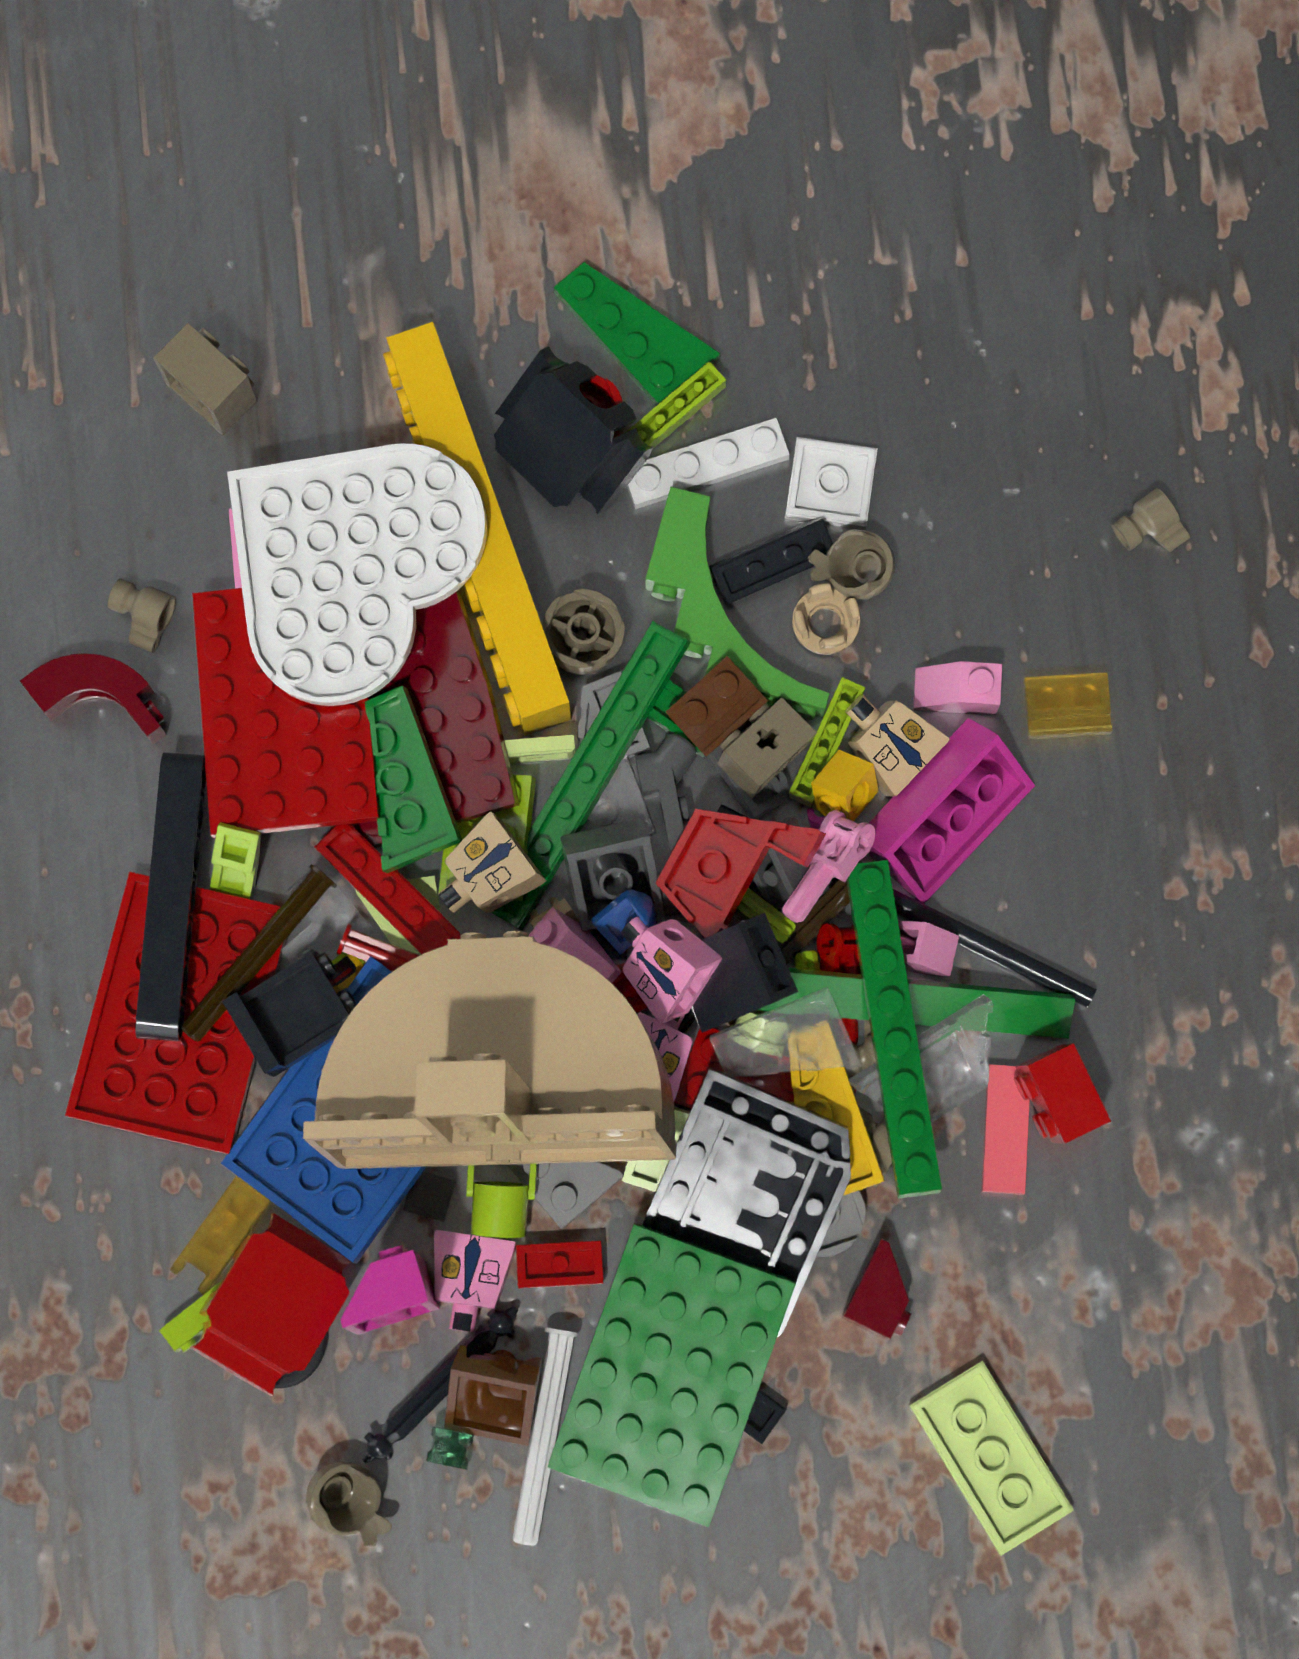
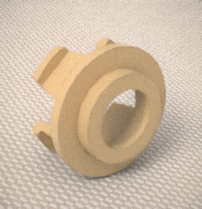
M822 583L810 587L809 592L795 606L792 617L794 634L801 645L816 654L831 655L845 650L853 643L859 632L860 609L856 599L844 596L836 589L831 588L830 583ZM829 609L839 616L841 627L834 636L823 638L813 632L811 619L817 611Z

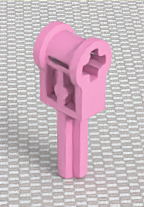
M838 810L828 813L820 827V831L826 833L810 863L811 867L782 908V913L796 923L804 921L833 877L844 882L847 880L859 860L864 858L873 846L875 829L871 824L867 822L858 824L847 819L845 814Z

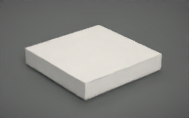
M797 437L785 519L809 522L822 517L826 525L866 530L878 449Z

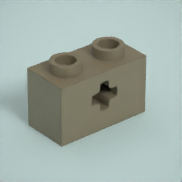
M780 698L772 707L765 703L750 717L749 721L752 725L743 734L738 729L735 730L720 746L724 752L717 764L751 799L800 755L817 734L783 698ZM766 741L770 745V747L766 746L761 749L757 744L761 745Z

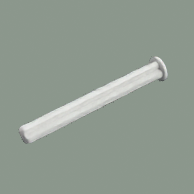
M546 1327L545 1332H548L549 1335L513 1532L514 1542L530 1546L538 1543L550 1475V1468L547 1466L555 1446L573 1339L579 1336V1333Z

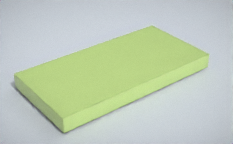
M983 1361L909 1405L1000 1556L1074 1511Z

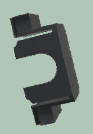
M550 346L538 352L495 412V415L505 419L494 434L495 450L553 507L569 506L584 498L593 505L598 515L606 511L618 499L649 458L653 447L643 442L637 432V428L613 439L615 431L635 422L637 418L634 410L625 401L608 409L597 407L589 402L581 393L579 385L594 379L597 374L588 365H584L579 361L571 364L563 362L553 354Z

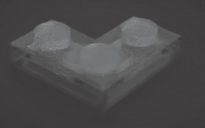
M309 870L285 891L288 897L292 895L312 870ZM330 886L307 913L306 917L310 920L311 924L288 943L281 952L292 964L304 957L302 952L309 947L317 951L319 955L325 952L333 961L339 956L336 953L348 923L352 924L351 929L367 934L373 928L337 887L334 889Z

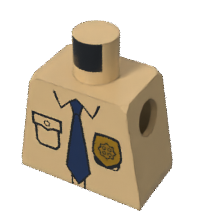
M861 695L846 710V713L860 727L849 739L848 744L856 757L874 764L878 788L885 796H897L950 740L945 734L897 700L886 701L877 709L864 695Z
M490 811L446 858L445 863L456 877V880L440 891L438 895L453 913L471 899L478 908L486 913H490L539 887L547 880L503 821Z

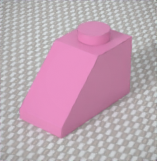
M959 661L916 668L913 710L996 715L1001 701L1002 664Z
M554 907L547 912L529 934V937L533 936L539 944L556 948L578 958L598 971L611 983L621 973L589 930L582 931L578 921L564 915Z
M898 920L906 971L917 974L950 976L959 936L928 922Z

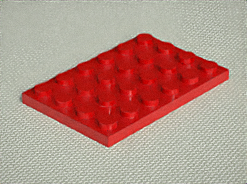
M242 588L192 593L210 835L212 838H216L217 827L220 822L260 833H271L377 821L379 818V808L375 784V764L370 722L365 708V701H368L369 697L345 705L323 706L301 701L289 695L263 672L252 652L247 631Z
M129 871L65 1116L205 1150L229 1154L234 1146L256 1058L227 1010L201 1041L198 1042L191 1039L184 1032L181 1041L137 1039L136 1012L149 876ZM199 887L196 888L184 1022L281 906ZM286 940L240 993L241 995H244L278 973Z

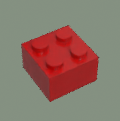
M1074 1043L1060 1044L1016 1065L1020 1075L1014 1077L1015 1084L1024 1100L1030 1098L1037 1112V1114L1032 1116V1119L1043 1139L1048 1137L1051 1143L1066 1144L1111 1122Z

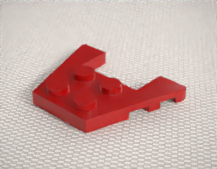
M695 809L660 873L656 885L683 916L706 938L729 928L730 920L770 848L808 868L826 833L815 828H805L785 823Z

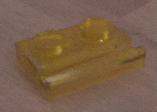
M1107 672L1024 678L1023 686L1028 739L1110 735L1112 733Z

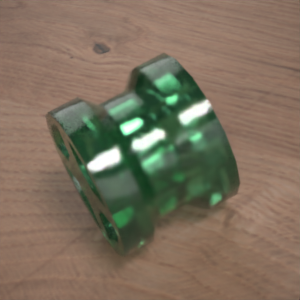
M433 1427L431 1436L434 1439L432 1450L427 1452L425 1461L467 1470L469 1460L466 1457L467 1448L473 1444L474 1435Z

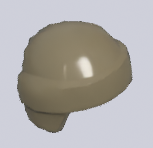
M853 529L846 531L832 544L826 555L818 550H814L808 556L809 562L816 566L811 571V579L813 581L828 580L838 592L856 600H868L881 594L891 584L895 573V557L890 545L877 534L865 530Z
M337 1461L324 1466L311 1478L307 1488L306 1504L310 1518L320 1529L334 1535L348 1536L361 1534L364 1545L374 1547L377 1544V1534L385 1535L392 1528V1524L387 1519L376 1514L381 1503V1489L379 1483L368 1469L354 1462Z

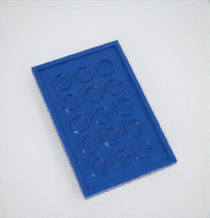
M370 957L347 989L358 1004L372 988L392 973V971ZM333 1040L289 1068L221 1164L351 1262L357 1264L426 1167L337 1168L303 1139L304 1122L315 1121L317 1091L322 1069L334 1042Z

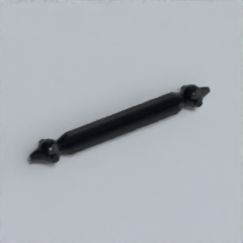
M515 1306L505 1311L491 1309L487 1313L489 1317L488 1326L476 1330L462 1344L466 1346V1358L475 1354L484 1355L485 1353H490L495 1348L498 1336L507 1335L512 1337L515 1333L513 1326L518 1309ZM459 1348L386 1420L382 1433L372 1434L369 1432L365 1435L367 1440L366 1451L361 1459L365 1464L374 1459H391L393 1456L391 1452L392 1443L403 1440L448 1395L450 1371Z

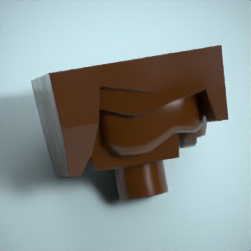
M460 1345L450 1371L444 1429L528 1446L537 1399L542 1358L534 1357L527 1361L518 1360L507 1350H496L492 1354H475L466 1358V1346Z

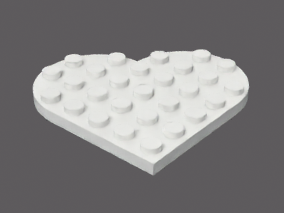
M403 443L227 472L246 624L252 652L263 672L280 689L301 701L323 706L350 704L365 699L385 687L400 671L411 651L416 632V610L437 604L460 589L477 568L485 548L487 515L478 488L462 466H459L455 461L443 455L442 452L427 446Z

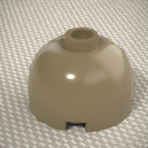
M587 589L574 590L573 593L554 599L544 614L542 624L556 666L566 672L579 675L595 673L609 665L621 649L625 632L624 622L614 602L600 592Z

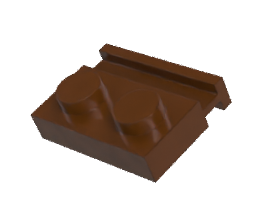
M726 656L666 711V714L707 757L767 703L768 700L731 659Z

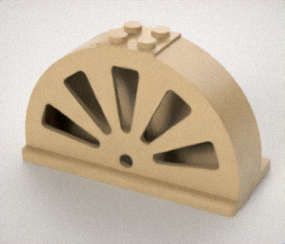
M522 931L503 933V938H486L487 936L481 933L462 934L461 939L448 940V945L424 953L403 964L372 988L350 1013L329 1050L317 1091L315 1121L304 1122L303 1139L337 1168L341 1169L676 1159L674 1100L669 1076L662 1056L651 1035L629 1002L610 981L591 966L561 950L537 943L533 936L529 937L528 933Z

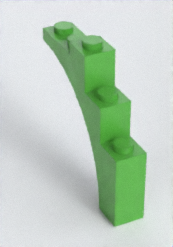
M670 486L645 578V590L652 591L651 595L664 601L672 602L675 601L676 597L683 599L674 633L691 643L684 655L693 658H702L703 654L710 655L705 676L728 656L768 700L767 703L771 707L780 698H783L803 719L814 720L815 716L823 718L830 693L800 683L771 666L745 642L728 619L714 590L706 556V527L710 509V496Z

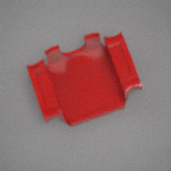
M271 1213L268 1228L263 1233L251 1234L244 1238L232 1257L235 1261L217 1290L210 1293L199 1313L204 1317L208 1316L209 1320L203 1322L204 1330L201 1339L190 1348L269 1396H274L275 1384L282 1375L306 1369L348 1298L350 1292L346 1286L345 1277L341 1274L351 1261L275 1213Z

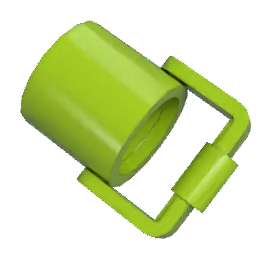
M530 1164L529 1185L505 1181L474 1182V1165H468L466 1197H473L472 1235L496 1238H521L526 1236L528 1200H535L537 1164Z

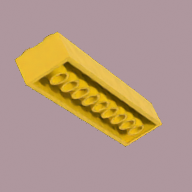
M430 322L386 337L389 351L382 353L386 364L385 367L393 390L401 387V389L396 390L406 427L414 424V427L409 428L412 443L436 449L455 461L459 466H462L474 481L485 505L487 515L485 548L477 568L464 586L472 613L480 611L482 615L476 617L485 650L494 649L495 654L491 655L490 659L499 689L508 688L509 693L503 694L512 726L521 725L524 736L570 721V704L434 323Z

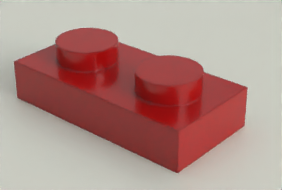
M601 1240L516 1245L518 1289L604 1284Z

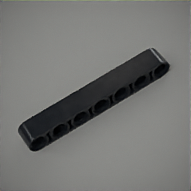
M163 752L161 757L136 1012L137 1039L181 1041L183 1034L181 1026L184 1023L206 791L205 755Z

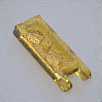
M236 1176L176 1259L170 1271L175 1275H179L184 1270L186 1264L190 1263L206 1275L197 1289L204 1295L214 1285L244 1238L249 1236L272 1201Z

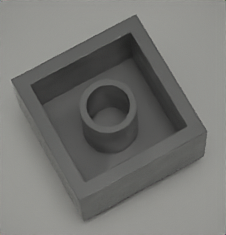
M642 818L560 837L574 908L582 931L595 929L596 927L591 919L626 890H635L647 894L653 902L656 914L664 912L660 888L656 885L658 877L650 836Z

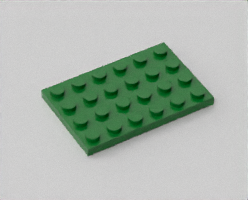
M634 1223L547 1467L709 1527L797 1282Z

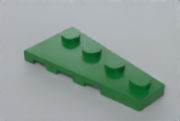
M585 262L553 287L556 296L656 406L709 361L713 365L720 359L721 353Z
M403 685L365 701L366 714L370 722L375 764V784L379 808L377 824L383 848L381 863L382 871L385 873H390L462 841L408 688Z

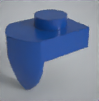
M626 890L591 919L593 925L619 954H622L631 946L621 934L627 923L639 917L649 928L655 926L657 922L655 907L650 896L635 890Z

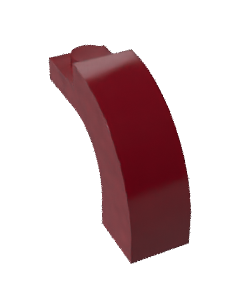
M87 653L66 655L42 664L20 680L21 684L50 721H53L80 701L90 698H103L122 706L153 745L166 736V733L159 725L165 720L163 715L151 700L143 704L144 701L155 694L153 689L133 668L114 658Z

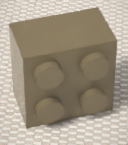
M187 323L153 358L165 384L224 436L257 402L252 389L254 383L247 376L250 371L242 361L234 355L227 358L217 349L220 346L219 342L206 329L202 328L198 332Z

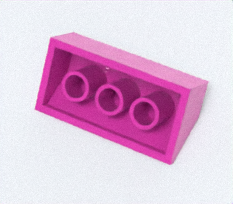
M969 718L949 737L948 743L897 796H894L869 822L875 829V839L869 855L874 861L888 860L890 876L917 901L923 904L1035 787L999 735Z
M404 1245L378 1253L380 1260L370 1263L340 1319L344 1329L359 1335L439 1310L426 1262L414 1250L408 1251L407 1248H404Z

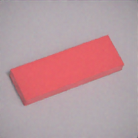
M992 1064L987 1066L981 1192L1025 1194L1030 1098L1024 1100L1017 1089L1014 1077L1020 1074L1016 1066Z

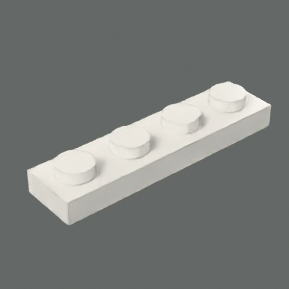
M773 418L647 459L627 485L634 508L638 509L666 500L670 486L694 491L789 460L790 454L778 420Z

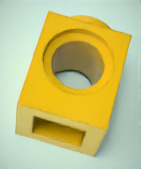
M842 750L836 752L811 782L817 811L827 816L829 812L838 810L843 812L846 818L851 821H855L879 791L874 764Z

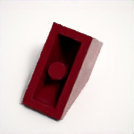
M881 1239L842 1318L889 1341L893 1333L899 1336L902 1335L912 1313L905 1310L909 1298L889 1242Z

